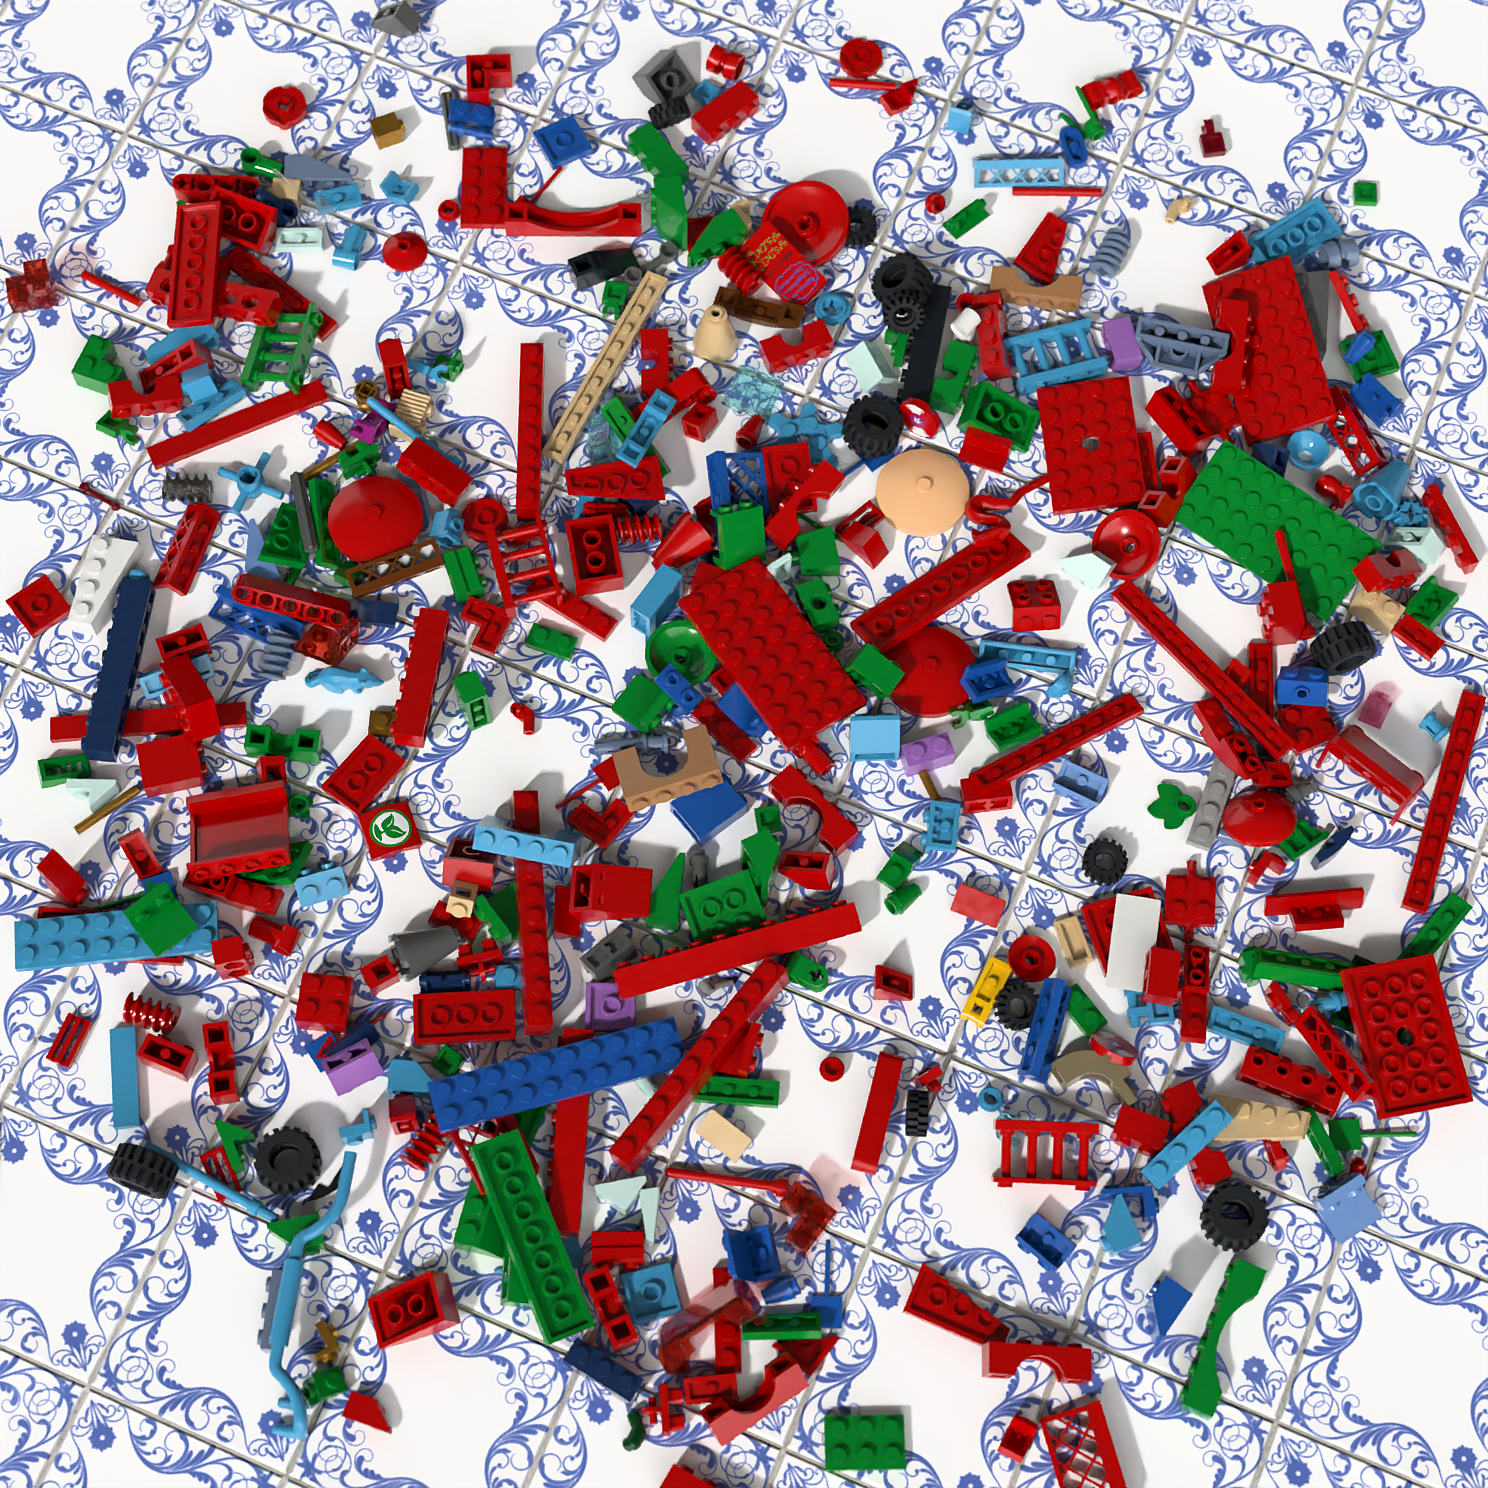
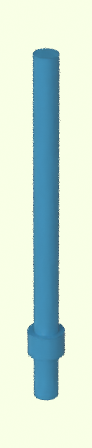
M149 1140L145 1143L144 1147L171 1159L179 1167L180 1171L247 1208L246 1212L255 1217L259 1215L269 1222L279 1220L280 1215L263 1206L264 1203L260 1200L245 1196Z

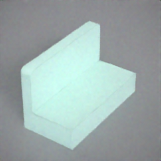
M863 340L845 356L864 393L871 392L879 383L891 385L897 379L876 342Z

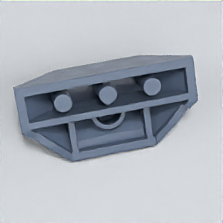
M1139 316L1135 333V340L1152 368L1192 376H1199L1212 367L1215 362L1226 357L1230 334L1143 316Z

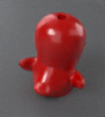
M1331 474L1321 475L1315 483V492L1319 496L1333 501L1329 506V509L1332 511L1339 508L1343 509L1354 491L1347 483L1342 486V482Z

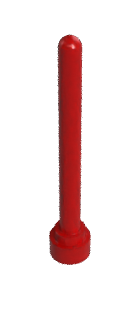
M1277 529L1274 535L1287 581L1296 580L1305 620V626L1298 641L1308 640L1317 636L1316 629L1307 619L1284 532L1281 529Z
M668 1167L665 1170V1175L670 1178L771 1191V1194H776V1197H787L789 1177L778 1176V1179L764 1180Z

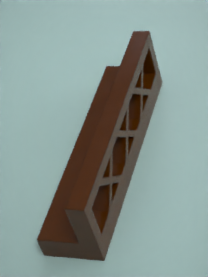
M431 538L344 570L353 598L357 600L444 568V562L435 538ZM432 545L435 558L425 560L418 557L423 547ZM418 550L416 555L410 553L412 551ZM404 554L414 558L411 566L405 569L396 565L399 556ZM395 558V560H394L393 563H391V562L388 561V560H391V559ZM416 560L421 561V563L414 565ZM382 562L391 566L388 575L383 577L373 573L376 565ZM372 567L371 571L366 570V568ZM394 568L400 570V571H397V572L392 573V571H393ZM358 571L369 575L366 582L359 586H355L351 576L352 573ZM371 576L377 578L375 580L370 581Z

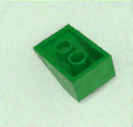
M982 381L970 388L956 428L966 433L968 426L1006 438L1012 441V450L1025 454L1028 451L1040 413L990 383Z

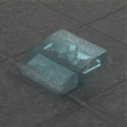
M740 365L721 404L740 415L743 412L751 417L752 415H759L765 423L784 383L759 370Z

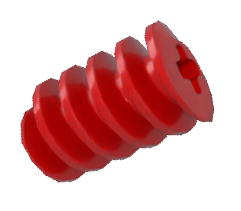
M732 246L719 258L717 262L718 270L723 272L724 276L729 278L730 282L735 284L736 288L741 290L744 296H751L764 283V279L760 278L761 271H754L755 265H749L750 260L748 258L743 259L744 254L742 252L737 253L738 248Z
M653 513L652 520L649 519L647 514H644L642 521H640L638 514L634 515L633 522H631L628 515L625 516L623 522H621L619 516L615 517L614 525L617 543L618 539H620L624 546L628 538H630L632 544L635 545L637 538H639L641 543L645 544L646 537H649L651 543H654L656 536L659 537L661 542L663 541L662 518L659 519L657 513Z
M130 992L124 1003L123 1021L126 1024L133 1022V1025L136 1027L142 1025L145 1030L152 1028V1031L155 1033L161 1031L163 1035H169L178 1023L181 1007L177 1006L173 1012L172 1003H168L163 1009L162 1000H158L156 1005L153 1006L152 997H149L146 1003H144V996L142 994L134 1000V992Z
M432 1114L428 1115L430 1122L424 1121L422 1123L425 1131H416L418 1139L411 1138L409 1140L413 1148L406 1146L403 1148L406 1156L398 1155L403 1162L417 1171H428L424 1163L433 1164L434 1161L430 1155H440L436 1148L437 1145L441 1147L447 1146L442 1140L443 1137L452 1139L449 1132L440 1134L436 1116Z

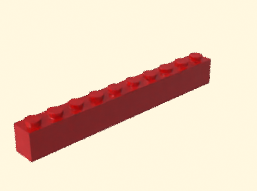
M538 790L513 791L510 799L512 829L541 834ZM513 857L524 1035H549L553 1027L543 863Z
M846 899L832 903L833 908L823 910L822 906L808 909L809 914L801 917L799 912L784 916V922L777 924L775 919L760 923L761 928L752 930L751 926L736 930L738 935L728 937L727 933L713 936V942L704 944L703 940L689 943V949L680 951L678 946L664 950L665 955L657 958L655 953L640 957L641 962L631 964V960L616 964L617 969L611 970L619 1000L627 999L765 959L766 956L774 957L861 932L862 928L855 903H847Z
M769 956L765 957L608 1150L613 1162L631 1175L634 1174L748 1033L751 1022L756 1023L789 982L788 971L785 967Z

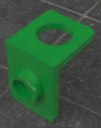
M457 349L453 358L442 354L438 355L432 368L444 362L449 363V372L440 373L442 379L454 383L458 374H461L465 362L463 361L461 349Z

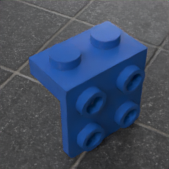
M766 1224L747 1231L732 1228L723 1229L722 1245L727 1252L729 1260L727 1269L735 1281L758 1284L783 1276L772 1225Z

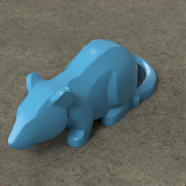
M329 666L323 670L312 671L305 677V685L307 687L314 688L321 684L327 691L337 694H343L345 690L349 689L355 694H361V687L368 689L384 684L383 680L375 674L369 673L365 667L357 671L341 666Z

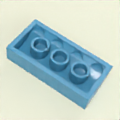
M1317 196L1249 239L1248 242L1252 247L1250 257L1259 266L1289 255L1294 265L1318 250L1320 244L1330 242L1344 232Z

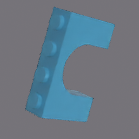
M486 815L476 825L472 848L475 850L571 868L580 855L582 833L562 829L551 835L527 833L510 828L511 819Z

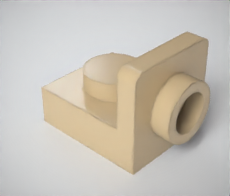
M749 198L736 201L729 207V209L734 208L747 226V237L751 235L752 220L749 216L751 206Z

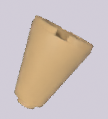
M711 305L705 310L693 335L694 351L700 358L708 359L712 363L728 360L734 355L738 347V335L726 309L720 305Z

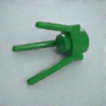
M1077 85L1075 89L1090 117L1084 123L1085 129L1083 130L1063 113H1059V116L1071 127L1078 129L1084 140L1090 138L1094 142L1102 138L1106 130L1101 124L1096 110H1091L1083 92Z

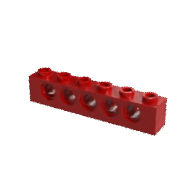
M155 268L145 288V292L151 299V302L157 306H168L170 270ZM222 280L217 281L215 317L231 318L238 322H252L258 326H275L284 306L277 291Z

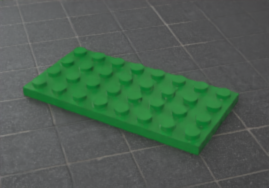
M1226 439L1187 491L1183 503L1173 518L1268 584L1287 581L1274 535L1277 529L1283 530L1304 608L1326 623L1358 580L1352 570L1367 556L1377 554L1383 546L1381 542Z

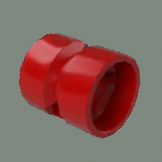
M715 44L708 55L706 71L716 75L722 73L723 78L736 82L743 70L745 55L734 50L729 52L727 47Z

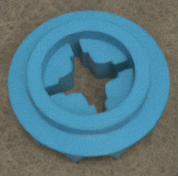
M826 293L820 296L814 307L817 320L823 319L825 324H832L834 327L836 324H843L849 318L851 312L848 299L839 293ZM831 304H833V307L836 310L834 315H832L831 312L828 311L831 307Z
M1411 497L1405 500L1401 499L1397 512L1391 520L1396 527L1424 528L1428 522L1429 515L1427 507L1421 504V500L1415 501ZM1409 509H1411L1412 514H1414V517L1411 520V522L1409 516L1406 514Z

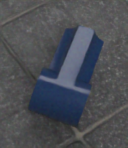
M259 186L251 197L255 201L278 210L277 227H284L298 215V208L294 202L290 200L282 201L262 186Z

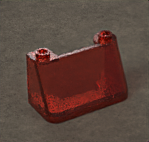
M733 1278L726 1281L659 1327L657 1331L658 1358L666 1374L683 1376L691 1371L690 1357L697 1350L690 1339L724 1316L735 1325H743L751 1320L759 1326L769 1319L746 1281H735Z

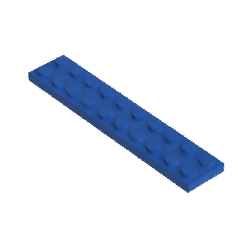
M673 1016L427 1082V1088L439 1131L442 1134L670 1072L677 1067L686 1054Z

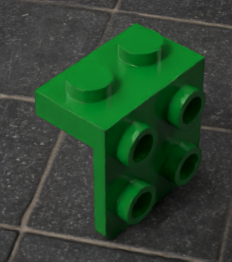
M637 674L613 703L611 709L614 714L649 736L654 729L659 728L664 720V716L668 711H672L676 704L658 685L643 675Z
M515 882L509 884L487 900L483 895L474 900L475 909L473 912L481 923L484 921L489 927L488 932L495 942L499 941L503 947H506L518 939Z

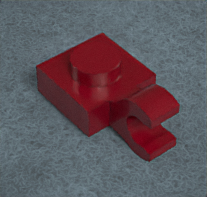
M1212 119L1203 120L1204 126H1201L1202 134L1199 136L1203 158L1225 156L1226 148L1222 132H1215Z

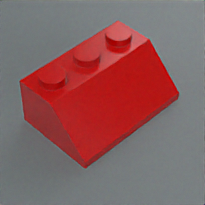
M215 185L208 202L221 201L224 205L221 240L236 246L239 245L241 248L267 257L276 235L278 210Z

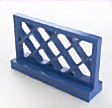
M715 451L706 456L712 509L718 508L720 504H738L739 498L745 492L753 499V502L763 506L765 522L771 514L763 453H725V451ZM726 459H732L738 465L734 472L727 468ZM748 459H756L757 469L755 472L745 465ZM741 469L750 476L745 484L736 476ZM732 480L741 488L736 496L730 491L729 484ZM753 480L760 488V492L757 495L748 488ZM713 516L717 549H719L717 518ZM766 538L765 546L774 545L770 540Z

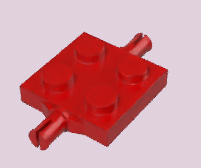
M1195 380L1188 382L1186 386L1193 395L1184 400L1214 434L1212 438L1219 437L1222 441L1226 439L1234 445L1235 442L1230 437L1229 432L1241 426L1242 420L1227 395L1211 393L1209 389L1200 390Z
M1191 860L1186 861V874H1166L1164 922L1168 925H1177L1184 928L1183 942L1187 943L1189 933V943L1194 942V929L1199 927L1214 928L1216 877L1196 875L1197 861L1193 860L1191 869Z

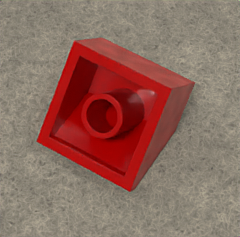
M452 837L443 858L442 885H448L452 888L454 880L457 879L479 885V892L491 891L496 878L499 854L472 849L474 842L472 839Z

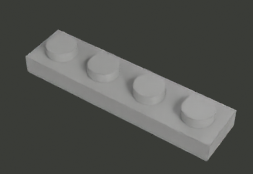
M1217 756L1214 758L1186 841L1187 845L1207 852L1211 849L1235 777V773L1223 764Z

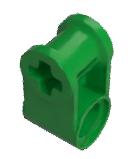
M791 951L783 964V967L788 971L789 982L798 984L815 993L824 991L828 986V972L826 968L798 952ZM818 975H821V979H817L816 982L813 981L812 977L816 978Z

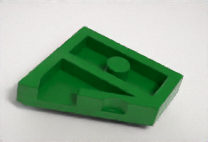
M1297 818V825L1293 833L1277 845L1292 862H1295L1326 840L1330 834L1326 830L1321 832L1309 826V822Z

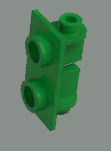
M982 198L974 200L942 223V226L956 240L990 216L985 210L987 205L985 200Z

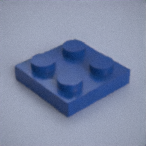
M573 115L533 131V137L552 170L593 153L592 146Z

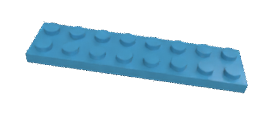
M217 902L181 904L197 924L198 929L159 958L212 952L211 941L219 940ZM124 910L14 921L15 970L17 972L157 957L128 922L123 913Z

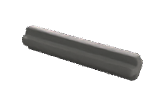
M449 91L442 92L440 97L448 149L450 151H458L460 149L459 136H456V133L448 132L449 123H454L448 121L449 102L453 96Z

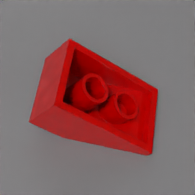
M431 1270L367 1299L380 1350L437 1334L461 1323L448 1273Z

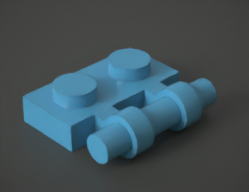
M1123 989L1129 1008L1126 1010L1127 1018L1130 1019L1132 1028L1141 1027L1140 1017L1147 1016L1148 1026L1173 1024L1175 1022L1173 1006L1145 1002V1006L1138 1007L1137 995H1142V992Z

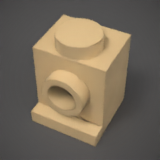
M455 879L449 895L446 912L452 913L457 918L464 916L470 918L479 885ZM457 890L471 893L470 898L457 895Z

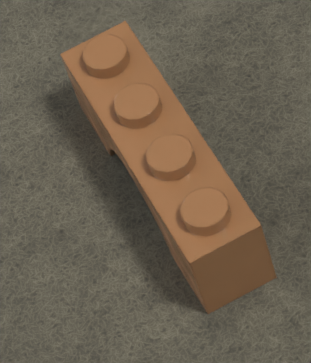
M993 265L989 292L1000 290L1004 303L1016 304L1022 307L1034 306L1041 309L1078 312L1083 277L1060 274L1058 279L1052 284L1044 287H1035L1022 281L1015 268Z

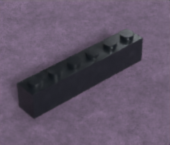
M934 284V287L931 289V295L927 297L925 304L923 303L924 322L919 324L920 328L918 330H913V333L909 335L908 343H912L911 349H906L904 362L908 363L907 369H902L900 379L904 386L903 389L898 388L896 402H899L900 405L908 398L920 399L929 404L952 287Z

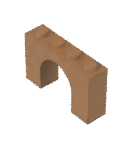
M705 724L682 731L688 750V759L679 772L668 777H653L647 774L642 769L635 746L612 753L629 812L643 810L646 807L665 803L671 799L690 795L693 792L724 783Z

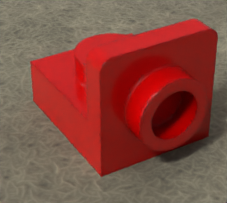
M1264 761L1262 764L1267 772L1264 775L1252 778L1255 790H1265L1267 788L1285 789L1293 785L1289 764L1286 762Z

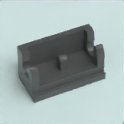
M617 927L579 959L588 974L591 973L595 982H606L612 977L611 970L617 969L616 964L629 960L632 961L638 954L634 943Z

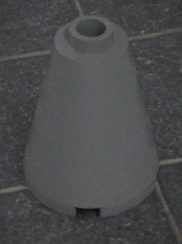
M448 925L395 933L388 936L389 943L394 941L395 948L391 949L393 958L401 971V976L406 974L407 976L404 980L409 982L459 948L458 943L461 942V937L456 928L452 929Z

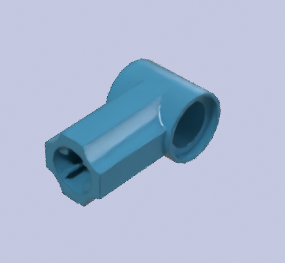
M354 224L348 226L341 245L337 246L334 250L332 257L333 266L352 271L357 270L361 258L360 252L367 237L366 230Z

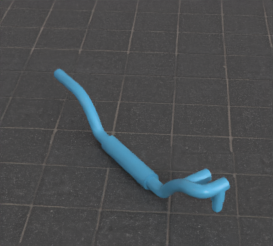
M353 1151L344 1152L338 1189L332 1206L318 1221L299 1231L294 1236L289 1258L284 1261L269 1338V1345H272L269 1356V1370L289 1397L278 1398L277 1406L290 1409L294 1415V1425H273L272 1433L285 1436V1438L305 1441L310 1435L307 1429L306 1410L308 1409V1403L303 1398L294 1379L282 1367L284 1348L289 1345L304 1262L301 1261L303 1249L306 1242L326 1231L342 1214L350 1195L357 1153Z

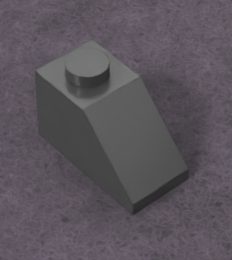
M405 0L379 8L370 26L398 38H403L409 35L413 36L418 31L419 23L423 17Z

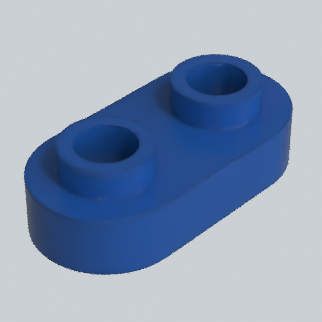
M1074 127L1064 128L1059 136V145L1064 159L1069 167L1081 169L1087 164L1089 156L1081 132Z

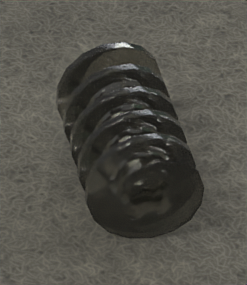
M170 472L166 473L162 485V498L164 502L167 498L171 502H175L177 497L179 502H184L186 498L191 503L195 499L199 503H203L205 498L208 503L213 501L214 485L213 481L209 480L207 473L204 474L202 480H200L198 473H195L193 479H190L189 473L185 474L184 479H181L179 472H176L174 479L171 478Z

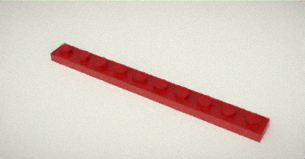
M1130 579L1126 580L1111 593V598L1212 697H1215L1217 702L1277 761H1280L1296 747L1297 743Z
M1462 690L1400 908L1421 915H1425L1427 912L1485 704V696Z

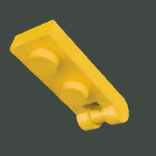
M993 956L990 957L959 1018L965 1021L969 1019L975 1022V1026L981 1029L984 1027L993 1009V1004L996 1003V1000H994L995 996L1000 995L998 992L1004 988L1012 972L1009 964ZM974 1005L983 1008L981 1014L972 1010Z

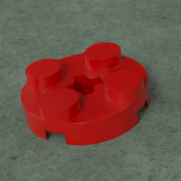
M275 87L269 90L263 98L262 109L265 119L281 130H288L292 126L297 125L308 113L305 96L295 87ZM289 104V108L283 110L280 105L286 106Z

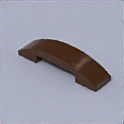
M719 286L712 304L724 307L728 315L761 326L785 329L800 328L807 309L806 306L784 301L783 305L745 297L742 296L740 290Z

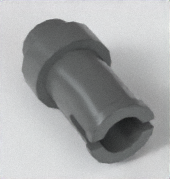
M1309 777L1295 786L1290 785L1286 787L1281 795L1289 799L1293 805L1301 802L1302 798L1317 792L1318 786L1315 781L1310 783L1314 779Z
M694 850L689 860L690 866L693 869V887L698 888L708 884L707 866L709 865V856L706 855L705 850Z

